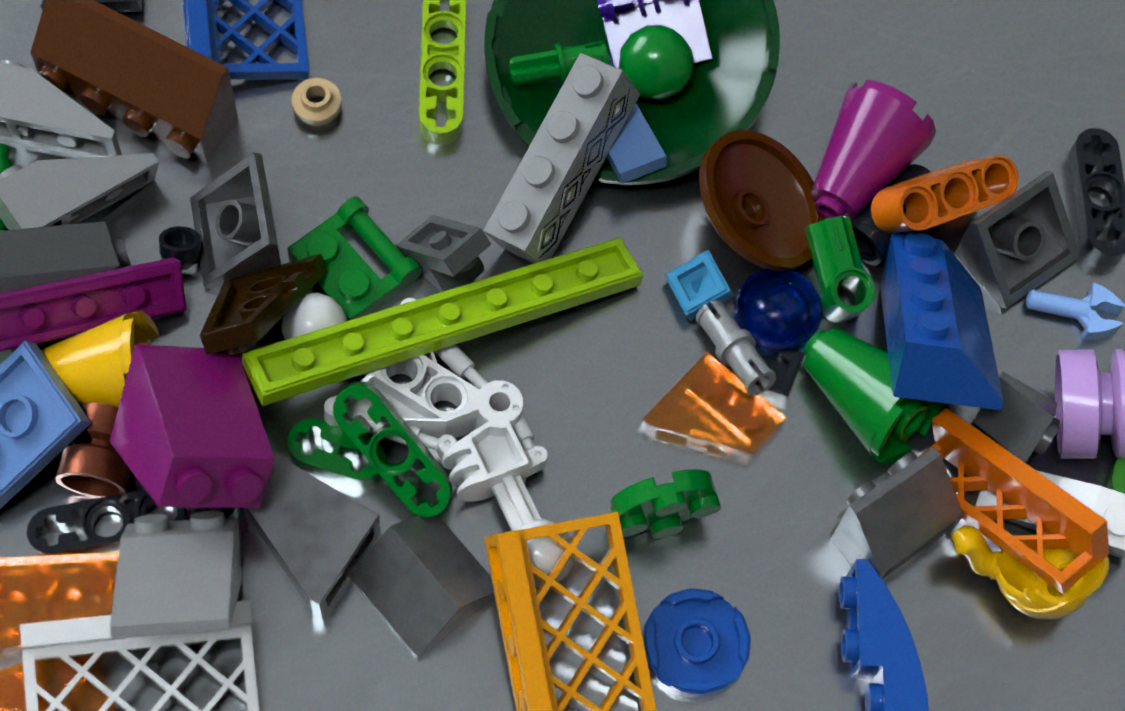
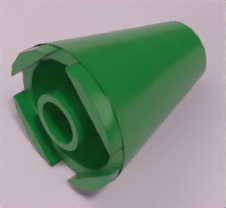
M837 328L830 329L827 332H817L810 338L804 348L803 353L806 356L804 368L870 456L882 465L892 464L913 448L905 442L916 431L925 436L932 428L931 419L943 411L946 403L893 397L888 352Z

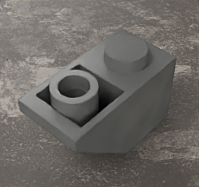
M1002 371L999 376L1004 400L1002 410L980 408L973 422L1013 455L1027 462L1033 451L1043 455L1058 432V425L1061 420L1055 418L1057 402Z

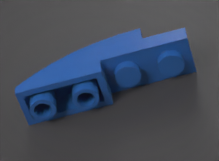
M856 559L847 576H842L839 583L840 608L848 609L849 629H843L841 655L843 662H850L851 679L873 680V683L866 685L865 710L929 711L921 662L902 612L885 582L867 559Z

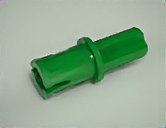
M604 40L561 48L560 44H555L554 50L512 57L509 61L511 80L515 85L559 79L560 83H564L580 53L609 65L606 44H604Z

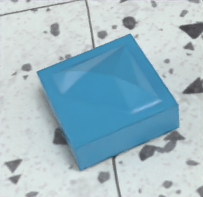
M709 249L690 259L687 263H683L664 274L690 321L696 318L698 311L707 304L711 310L713 309L711 306L712 301L720 300L725 302L734 297Z

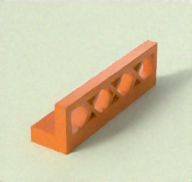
M947 407L931 419L935 443L921 455L935 447L941 454L942 459H946L958 468V477L950 478L954 491L958 492L956 497L963 513V520L977 528L983 535L1062 594L1109 555L1106 519ZM988 490L997 496V506H972L965 500V491ZM1028 519L1036 525L1037 535L1013 536L1004 529V520ZM1068 548L1078 557L1060 571L1044 559V549Z

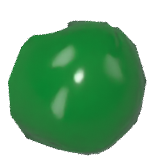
M646 25L631 33L621 47L619 69L623 70L640 92V97L662 101L681 92L690 80L693 72L694 56L686 40L674 29L664 25Z

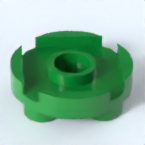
M700 469L671 472L674 480L673 483L656 486L654 477L634 483L618 492L610 501L612 506L610 509L612 513H619L623 537L651 530L653 538H666L683 530V521L690 518L706 517L718 512L722 507L710 472Z

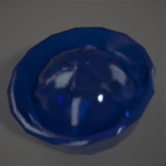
M763 269L749 276L738 288L734 301L735 316L741 329L748 330L751 333L757 347L772 352L785 349L790 350L809 341L819 329L823 315L821 298L812 283L800 274L789 270L772 271Z

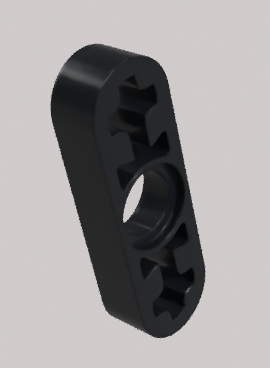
M1090 128L1079 134L1069 152L1080 241L1083 253L1091 262L1100 266H1111L1118 263L1125 255L1124 176L1119 145L1115 137L1103 129ZM1088 146L1094 148L1095 154L1103 155L1097 164V172L1091 173L1095 167L1093 153L1085 152ZM1101 187L1107 190L1112 196L1113 204L1109 206L1095 204L1088 196V189ZM1107 220L1110 221L1105 227L1108 241L1116 242L1113 248H1107L1106 241L1097 240L1104 230V221Z

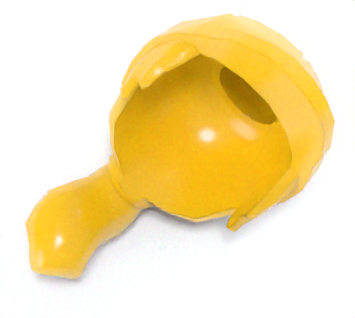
M963 525L955 530L951 536L956 554L965 555L975 573L987 576L991 580H996L1001 593L1011 606L1031 618L1054 620L1070 616L1072 612L1076 613L1088 601L1091 594L1102 585L1109 570V559L1106 556L1062 594L1005 550L993 552L989 548L983 534L974 526ZM1068 548L1044 549V559L1060 571L1078 557Z

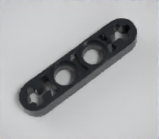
M145 489L48 507L40 510L31 518L27 526V537L33 550L42 559L47 561H64L119 550L120 539L127 524L135 523L134 519L137 517L148 515L150 508L156 503ZM177 507V515L174 521L188 520L186 507ZM194 507L192 509L193 513L210 511L209 507ZM221 508L224 518L239 517L241 513V508ZM116 512L123 517V525L120 531L110 537L97 535L93 530L95 520L103 513ZM77 518H82L81 525L87 537L85 541H80L76 531H72L79 529L75 522ZM58 524L61 530L67 533L59 535V544L50 546L46 538L41 536L49 534V525Z

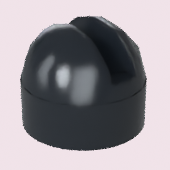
M176 226L161 232L159 235L161 260L174 257L181 261L182 270H187L196 263L201 252V238L197 231L188 227Z

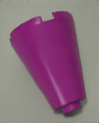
M866 80L862 87H857V82L851 84L844 96L811 191V197L816 203L815 209L820 215L826 219L842 216L850 217V220H853L873 201V198L879 191L890 185L931 145L936 134L934 122L928 113L922 120L912 110L917 102L910 96L890 85L875 80Z

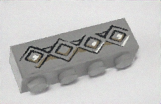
M582 53L579 54L483 230L504 250L533 264L551 259L640 96V92L623 70Z

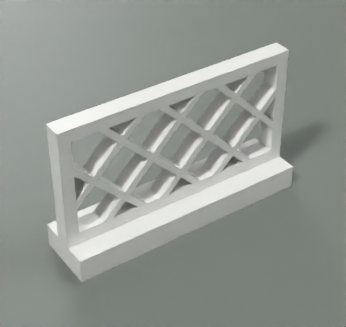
M250 600L237 601L230 630L111 638V615L20 624L26 711H39L38 695L51 704L45 711H55L56 709L58 711H70L61 703L82 678H85L108 697L107 701L98 711H107L114 702L124 711H136L119 696L140 671L166 691L151 711H159L171 696L190 711H210L227 689L246 704L247 711H259ZM240 639L242 662L228 679L202 659L216 641ZM207 642L198 654L186 646L187 644ZM175 646L192 660L172 685L168 684L146 666L147 662L160 647ZM149 649L141 660L129 652L132 650ZM118 652L135 667L113 692L88 671L102 654ZM92 655L83 667L70 658ZM60 658L75 670L77 674L55 699L37 685L35 661ZM196 665L223 685L203 710L176 690ZM242 671L245 693L233 684Z

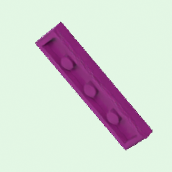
M172 257L0 293V352L18 348L25 340L37 344L77 335L129 312L144 311L151 318L186 311L181 261Z

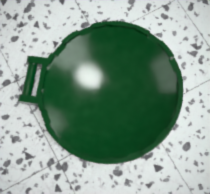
M494 0L490 12L488 11L484 33V55L492 92L506 120L528 146H530L563 83H560L559 79L515 85L510 77L509 61L515 56L554 50L555 44H560L561 48L601 40H604L607 53L612 60L603 17L600 15L597 0ZM699 0L712 59L693 64L692 76L681 92L662 101L642 98L640 96L636 101L666 154L667 167L621 184L606 158L594 181L619 185H644L678 178L700 169L706 150L721 136L736 130H749L767 102L778 68L780 29L774 0Z

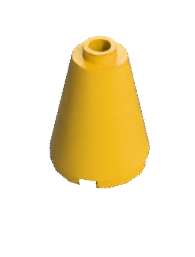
M136 311L112 319L41 349V351L78 404L102 403L119 407L135 344L152 345L151 339L160 338V335L151 317L144 311Z

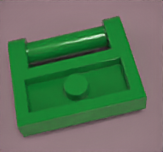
M357 196L345 201L334 215L287 247L288 256L292 261L322 254L328 272L314 286L321 294L332 297L342 307L347 321L369 315L416 281L423 270L412 256L405 257L368 215L369 208ZM353 228L391 272L380 279L342 235Z

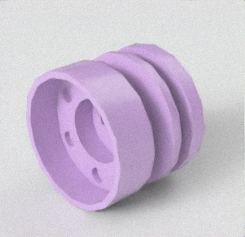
M1094 349L1057 350L1055 359V402H1057L1055 418L1061 420L1058 425L1059 430L1056 433L1059 458H1096L1101 435H1110L1115 457L1125 458L1124 349H1113L1108 373H1099Z

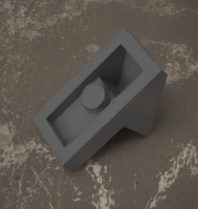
M431 215L400 241L396 247L405 257L412 256L422 267L421 274L440 292L469 284L483 272L484 264L478 256L491 243L482 228Z

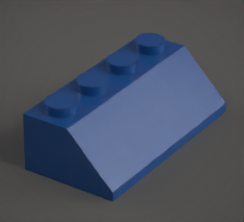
M918 232L907 235L892 233L880 290L893 397L1002 410L1004 400L981 288L943 240L934 239L927 234Z

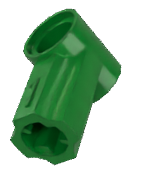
M837 216L810 224L805 228L820 286L817 296L818 307L828 320L835 323H846L853 320L873 303L876 295L875 284L863 269L850 217ZM838 286H845L853 292L855 297L854 306L844 304L837 294Z

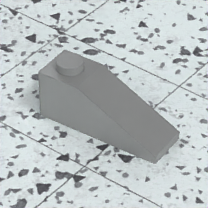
M12 60L0 62V140L84 157L122 155L115 130L33 69Z
M154 153L37 160L24 168L21 165L12 166L0 173V219L8 230L78 224L154 181L159 160Z

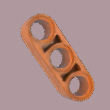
M1002 155L964 160L882 189L873 198L871 216L875 225L881 231L887 233L926 230L1000 203L1017 190L1019 182L1018 171L1015 164L1009 158ZM903 204H905V214L903 212Z

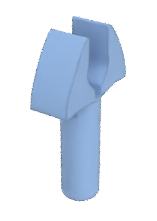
M1096 283L1092 284L1088 290L1087 297L1083 299L1035 289L1030 290L1026 297L1028 309L1077 319L1084 327L1082 340L1090 341L1108 337L1116 333L1123 324V322L1116 320H1105L1097 314L1096 310H1103L1107 313L1119 315L1124 309L1125 304L1107 288Z

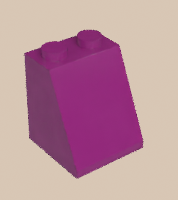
M135 344L109 442L158 507L260 508L275 459L239 354L226 355L224 351L207 355L204 348Z

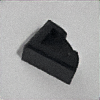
M787 349L762 357L768 367L776 374L774 384L767 391H764L758 381L755 383L762 395L785 404L804 358L803 352ZM739 380L738 386L744 387L742 382Z

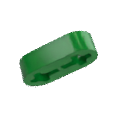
M307 419L294 425L288 434L287 444L292 462L295 466L308 473L362 489L374 486L382 478L374 467L370 465H365L361 472L354 471L353 461L341 456L359 458L362 453L340 426H331L322 420ZM363 434L367 440H371L372 437ZM313 436H319L321 446L332 451V453L321 449H314L311 456L304 455L303 445L300 442H310ZM378 443L379 454L385 460L383 447Z

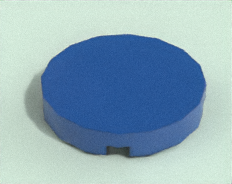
M690 588L671 593L653 609L643 628V642L649 672L663 688L680 697L703 699L721 694L738 680L750 657L751 635L744 616L736 607L733 608L729 602L723 600V596L710 590Z

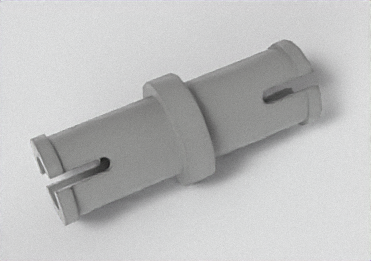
M714 300L711 302V306L716 311L715 316L707 304L698 311L696 321L716 346L715 354L723 365L732 368L749 395L757 396L761 394L755 384L757 381L764 391H767L776 381V374L768 367L755 349L756 341L748 330L739 327L722 301Z

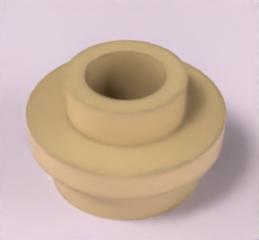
M311 78L301 82L292 94V107L299 119L312 126H323L330 123L341 109L342 102L339 89L335 84L323 78ZM316 96L324 97V99L318 103H313L308 100Z

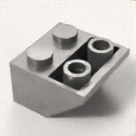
M935 447L920 457H917L914 452L908 453L888 470L891 477L878 486H875L872 481H868L846 499L849 506L836 517L840 523L830 540L851 566L856 559H867L882 580H884L951 533L963 516L942 456Z

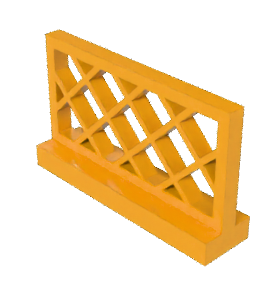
M613 512L484 537L516 711H563L571 698L589 711H609L623 687L638 697L641 711H657L619 513ZM605 526L610 549L601 563L598 564L579 551L576 546L587 529ZM575 531L569 542L557 535ZM545 537L563 550L548 574H545L531 564L527 540ZM570 556L594 572L579 597L555 581ZM611 563H613L615 576L607 571ZM534 577L542 582L537 591L535 588ZM601 578L618 589L620 603L610 619L586 603ZM549 588L573 604L558 630L541 619L539 604ZM581 610L604 626L589 652L565 636ZM622 617L624 620L625 630L618 626V623ZM544 632H546L552 637L551 641L547 646ZM612 632L627 642L629 646L630 658L620 674L597 658ZM560 643L584 659L568 685L552 675L549 660ZM592 665L615 681L599 707L576 692V689ZM632 672H634L636 685L628 680ZM554 686L563 692L558 701L556 700Z

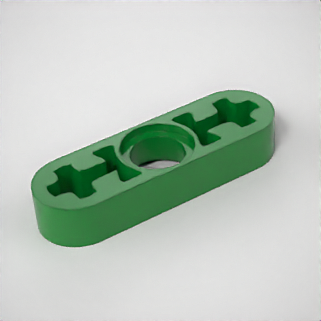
M354 382L344 387L333 405V415L340 428L409 511L421 517H432L441 513L447 507L452 494V483L447 472L375 386L367 382ZM353 396L357 401L365 397L368 398L372 404L367 413L373 422L377 425L380 419L385 417L389 424L380 427L374 433L371 440H367L363 434L368 432L371 426L363 416L357 415L352 419L346 411L351 405L348 397ZM389 435L401 437L408 446L407 458L399 463L385 461L378 451V443L382 438ZM416 458H419L423 463L416 470V474L426 484L435 480L440 485L436 492L438 500L435 502L429 497H425L422 500L416 498L415 494L419 485L410 473L405 481H401L397 476L408 471Z

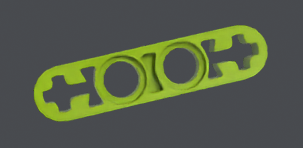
M423 0L419 127L425 140L436 145L451 144L460 137L463 130L467 0H449V11H440V0ZM445 27L455 31L457 38L449 44H439L433 41L430 35L434 30ZM438 69H447L454 73L456 79L448 86H437L430 81L429 76ZM437 102H446L447 121L444 127L436 126Z

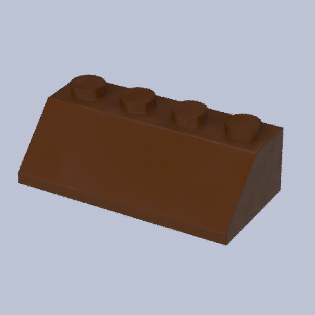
M45 0L30 52L38 74L62 92L65 91L79 98L92 112L99 115L108 113L122 120L123 124L135 134L143 137L149 134L163 141L176 155L183 158H190L192 156L207 164L238 120L228 67L95 0Z

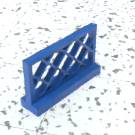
M182 0L186 47L220 63L219 52L231 41L249 55L242 63L222 64L228 67L230 80L308 79L309 63L302 0H276L292 14V17L281 27L262 13L275 0H260L255 6L247 0H228L245 13L232 27L218 17L215 12L227 0ZM252 21H255L271 34L259 47L240 34ZM292 29H293L294 37L289 34V32H290ZM217 30H218L221 34H223L219 39H218V35H217ZM280 41L296 53V63H277L266 53Z

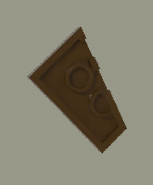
M322 254L224 281L199 335L206 354L224 351L226 355H235L252 348L256 341H259L328 272Z

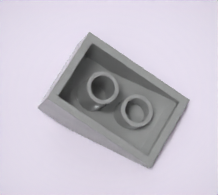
M202 511L192 514L190 520L168 521L167 515L150 514L134 519L135 523L127 524L120 539L110 622L111 638L230 630L242 583L238 517L224 518V513L221 511Z

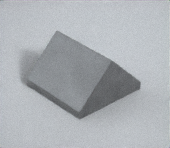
M253 152L190 197L195 231L199 233L201 238L199 259L203 285L206 288H220L226 280L281 265L262 154Z
M1049 171L1044 172L970 222L954 253L996 303L1005 309L1027 295L1030 290L1037 288L1080 258L1054 174Z
M438 515L432 517L416 516L391 525L350 574L352 582L417 659L421 658L495 598L491 576Z

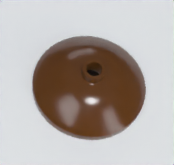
M732 131L712 143L706 150L701 162L699 183L704 209L721 239L739 256L764 269L788 271L798 268L809 261L812 256L805 228L810 224L824 220L825 217L820 215L815 209L816 203L811 197L814 181L803 164L781 143L756 131Z

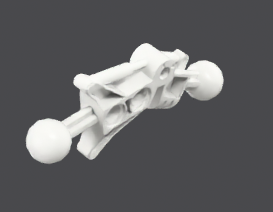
M318 292L305 294L282 317L281 331L285 340L346 322L347 318L342 307L332 297ZM406 298L401 302V304L408 303L416 299ZM457 345L364 374L366 376L360 382H367L375 386L424 446L437 450L443 467L452 470L449 480L454 485H460L456 492L458 499L474 502L495 496L512 531L554 524L551 521L541 519L525 486L528 476L545 467L548 453L545 448L535 446L533 443L535 436L522 412L523 397L516 386L504 380H494L488 383L474 369L475 363ZM435 354L457 375L437 364ZM396 374H405L413 380L407 384H397L389 378ZM466 377L472 384L468 383L462 378ZM337 396L328 398L324 404V420L331 426H339L333 415V405ZM353 396L348 397L351 405L346 411L352 419L357 415L363 416L371 426L367 433L374 435L380 427L389 424L385 417H382L377 425L373 422L367 413L372 404L368 398L365 397L357 401ZM439 401H449L457 406V408L452 411H441L433 406V404ZM389 435L384 437L386 439L407 445L406 442L399 436ZM463 435H466L465 437H463V438H462L461 440H459L458 442H457V440L455 439V438L461 437V436H463ZM568 533L557 534L567 542L571 539ZM545 537L527 540L531 564L545 574H548L563 550ZM572 556L569 557L556 577V582L564 579L570 572L574 563ZM534 577L535 588H539L542 582Z

